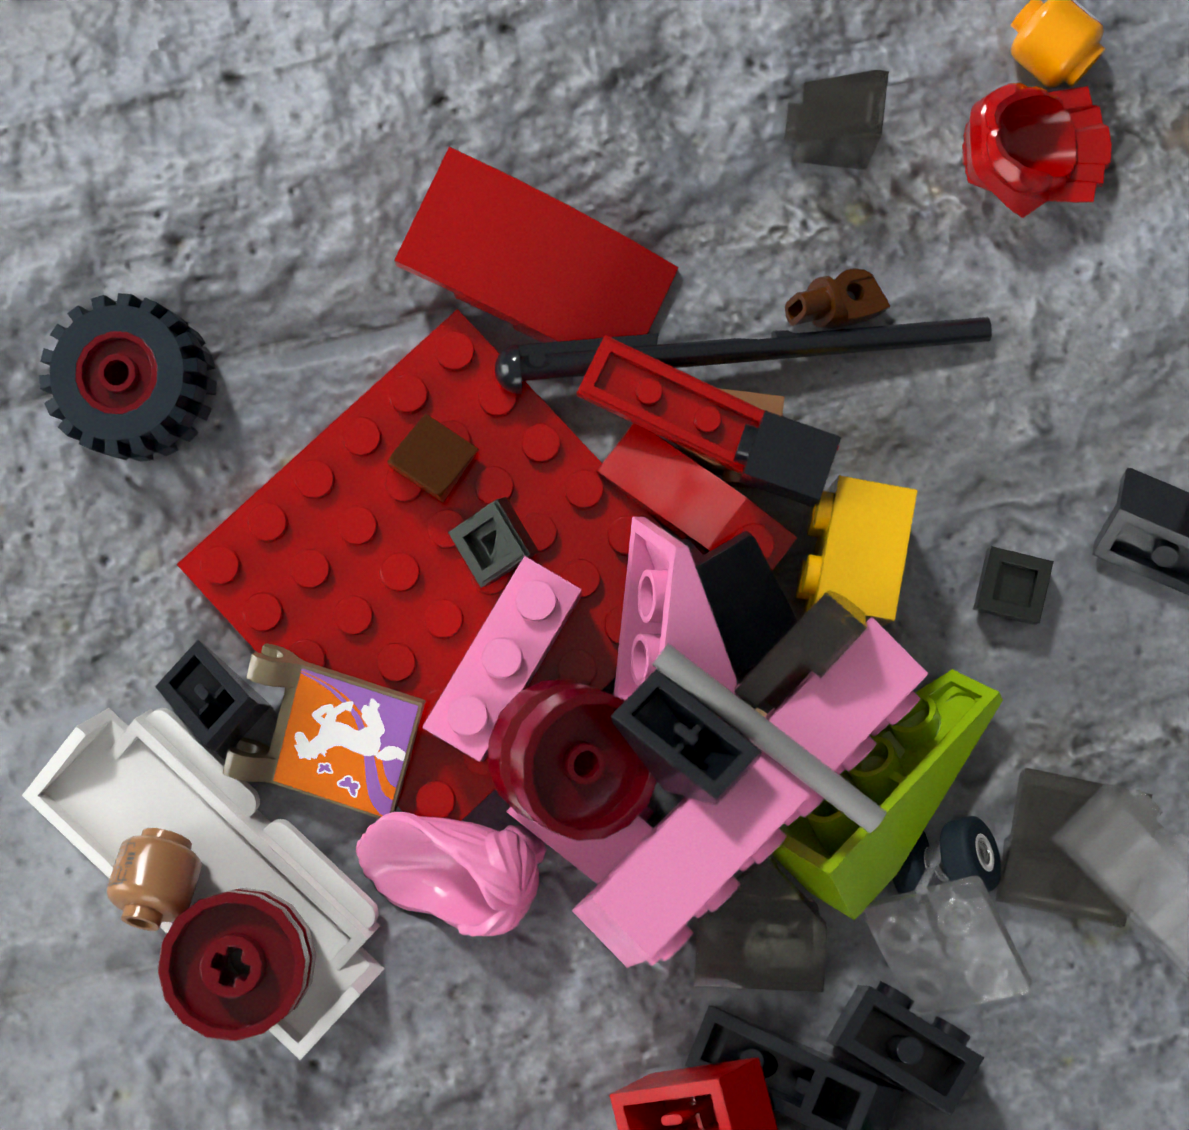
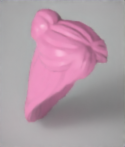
M392 812L382 816L367 828L366 833L362 834L361 840L357 841L356 854L365 877L374 882L376 890L390 903L407 911L432 914L458 929L461 935H470L471 937L501 935L519 925L520 920L528 912L536 897L540 882L538 864L543 862L547 850L545 843L523 825H508L504 830L498 831L471 822L416 816L407 812Z

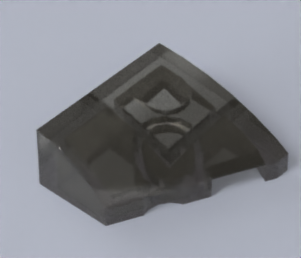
M831 590L826 591L736 685L734 692L753 709H756L763 700L776 709L811 671L821 678L867 629L865 613L844 596Z

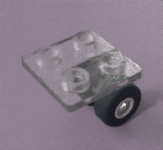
M967 816L947 822L942 828L940 843L930 846L926 833L923 831L899 872L892 879L898 895L874 900L862 912L901 991L914 1001L911 1010L917 1016L1026 994L1032 985V979L988 893L993 891L999 884L1001 860L992 832L980 818L975 816Z

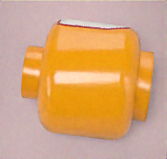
M1030 0L1010 25L1018 32L1011 46L1012 57L1048 88L1058 87L1064 82L1072 88L1106 50L1099 43L1104 33L1102 23L1076 0H1047L1045 3L1041 0Z

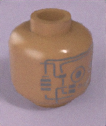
M146 828L142 831L141 835L130 837L122 842L107 885V897L113 905L123 911L121 920L124 923L143 930L157 931L160 928L161 922H174L177 916L190 907L201 873L202 863L200 858L191 850L192 843L189 839L169 830Z

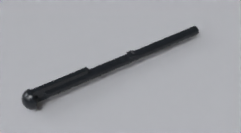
M988 317L802 333L776 330L771 332V338L766 339L731 338L657 344L659 333L611 338L674 368L989 342L992 337V327ZM603 338L511 345L505 348L496 359V379L507 391L522 394V381L585 376Z

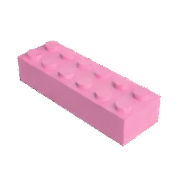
M871 617L836 644L765 718L840 775L845 769L847 771L853 769L876 746L877 743L869 736L870 734L875 737L889 724L895 725L919 702L921 698L913 689L928 673ZM762 751V757L717 805L684 797L572 911L627 968L645 961L651 966L660 959L666 961L694 933L686 923L693 916L697 919L700 918L708 910L711 913L714 912L737 890L740 883L733 876L736 871L740 869L744 872L754 862L757 865L763 862L787 837L779 827L783 823L789 826L800 815L803 818L806 817L825 798Z

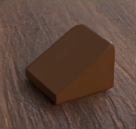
M425 413L394 450L387 463L390 468L441 502H444L479 449Z

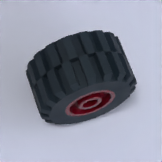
M118 293L117 301L105 295L91 299L93 310L88 311L78 305L67 314L73 323L68 328L59 324L55 326L50 336L58 340L54 351L43 348L40 362L50 366V374L39 375L40 390L53 395V398L44 402L50 416L62 420L58 428L66 436L79 440V445L126 461L128 458L140 462L154 460L153 453L168 456L178 451L175 443L178 439L181 438L190 442L199 433L191 426L195 419L199 417L207 421L212 411V408L203 404L205 395H216L217 382L207 375V371L215 369L212 355L202 349L206 342L199 332L189 327L187 321L159 303L146 297L142 301L133 294Z

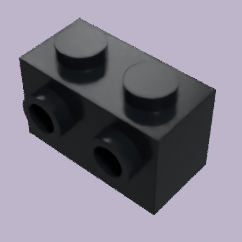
M880 981L876 989L871 986L858 985L825 1041L934 1110L952 1116L984 1060L983 1056L966 1046L971 1037L938 1016L930 1024L912 1013L910 1009L914 1001Z

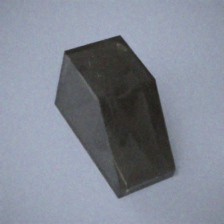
M871 70L805 82L799 103L788 102L786 109L783 140L794 141L792 162L866 170L882 135L889 71Z

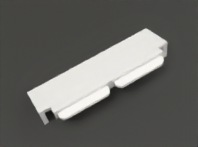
M107 708L76 726L22 796L109 879L122 842L130 837L141 835L142 831L146 828H160L178 833L189 839L192 843L191 850L200 858L202 863L201 873L190 906L199 899L239 888L270 891L292 904L310 927L316 951L313 982L299 1006L270 1028L269 1031L301 1060L385 969L362 947L381 926L377 922L379 910L376 903L289 821L277 819L271 822L258 810L260 805L258 792L247 781L237 780L224 775L225 760L216 752H212L205 747L192 730L170 709L159 708L155 711L150 709L136 717L128 726L110 708ZM161 922L160 927L168 933L173 922ZM236 949L231 955V965L239 973H248L251 966L241 961L243 950Z

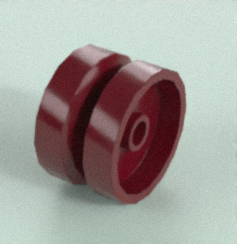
M570 679L543 680L518 692L499 713L489 738L488 769L498 794L518 814L537 822L540 826L554 833L576 841L605 839L630 826L649 804L657 780L611 721V715L626 700Z
M239 888L199 899L176 917L162 941L157 972L164 1000L182 1024L206 1038L239 1041L264 1034L299 1006L313 982L316 951L310 927L292 904L270 891ZM236 949L243 950L241 961L251 966L248 973H239L233 969L230 959Z

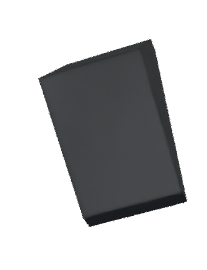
M199 640L192 645L155 686L202 744L212 752L227 753L228 749L234 747L272 706Z
M658 669L611 715L612 723L665 791L709 804L717 805L762 757V751Z

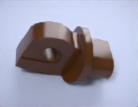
M854 268L843 271L835 279L830 276H823L813 280L808 286L807 291L796 293L786 302L785 315L792 326L812 322L815 327L837 328L868 321L881 315L891 306L886 295H884L875 280L874 275L866 270ZM847 290L855 295L856 301L849 297Z

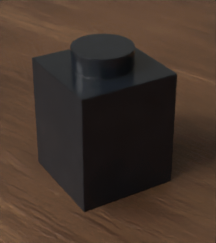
M765 410L758 428L745 424L733 459L734 462L745 465L739 482L814 507L823 493L841 436Z

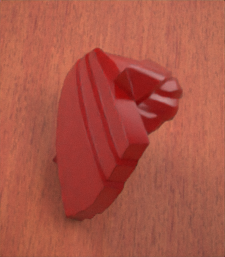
M1009 83L978 100L972 106L969 122L965 125L962 160L965 166L967 182L991 191L1013 213L1022 218L1046 202H1094L1096 188L1102 187L1105 169L1110 167L1112 143L1109 126L1103 124L1100 106L1093 105L1088 86L1047 92L1046 89L1038 86L1028 87L1023 83Z

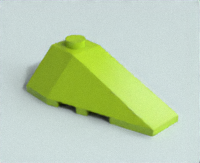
M951 669L915 692L921 698L919 702L895 725L889 724L875 737L870 734L869 736L877 743L876 746L850 771L845 769L840 774L842 778L886 811L885 817L872 833L867 832L824 799L806 817L803 818L800 815L789 826L783 823L779 827L787 837L772 855L809 893L852 920H855L899 872L1001 705L1003 699L999 691Z

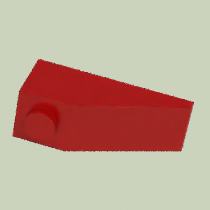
M634 423L596 470L598 474L644 508L682 540L688 537L702 555H705L740 533L749 531L755 537L771 570H773L797 539L794 534L746 496L655 433Z

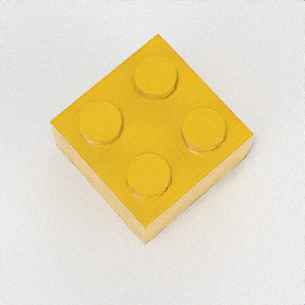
M840 475L826 491L823 490L818 503L811 507L807 526V536L817 537L814 555H808L807 561H802L796 587V598L806 600L803 615L855 625H862L871 617L881 626L895 621L918 490Z

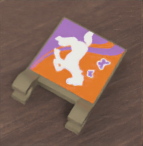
M266 643L263 645L261 653L254 652L251 656L246 679L266 686L285 687L271 747L257 740L242 737L237 748L231 747L228 749L223 774L241 781L276 784L376 818L396 812L426 700L306 662L293 652L277 645Z

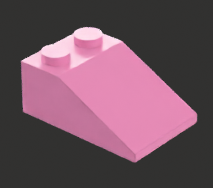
M632 517L614 696L627 700L656 670L652 664L669 643L741 699L740 690L736 684V676L689 548L647 518Z

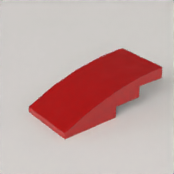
M452 147L448 148L394 259L397 267L454 292L456 299L511 323L514 330L542 343L603 338L604 335L619 337L649 334L679 269L678 266L579 210Z

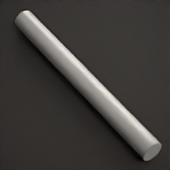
M669 643L655 659L652 666L867 832L872 833L886 815L884 809Z

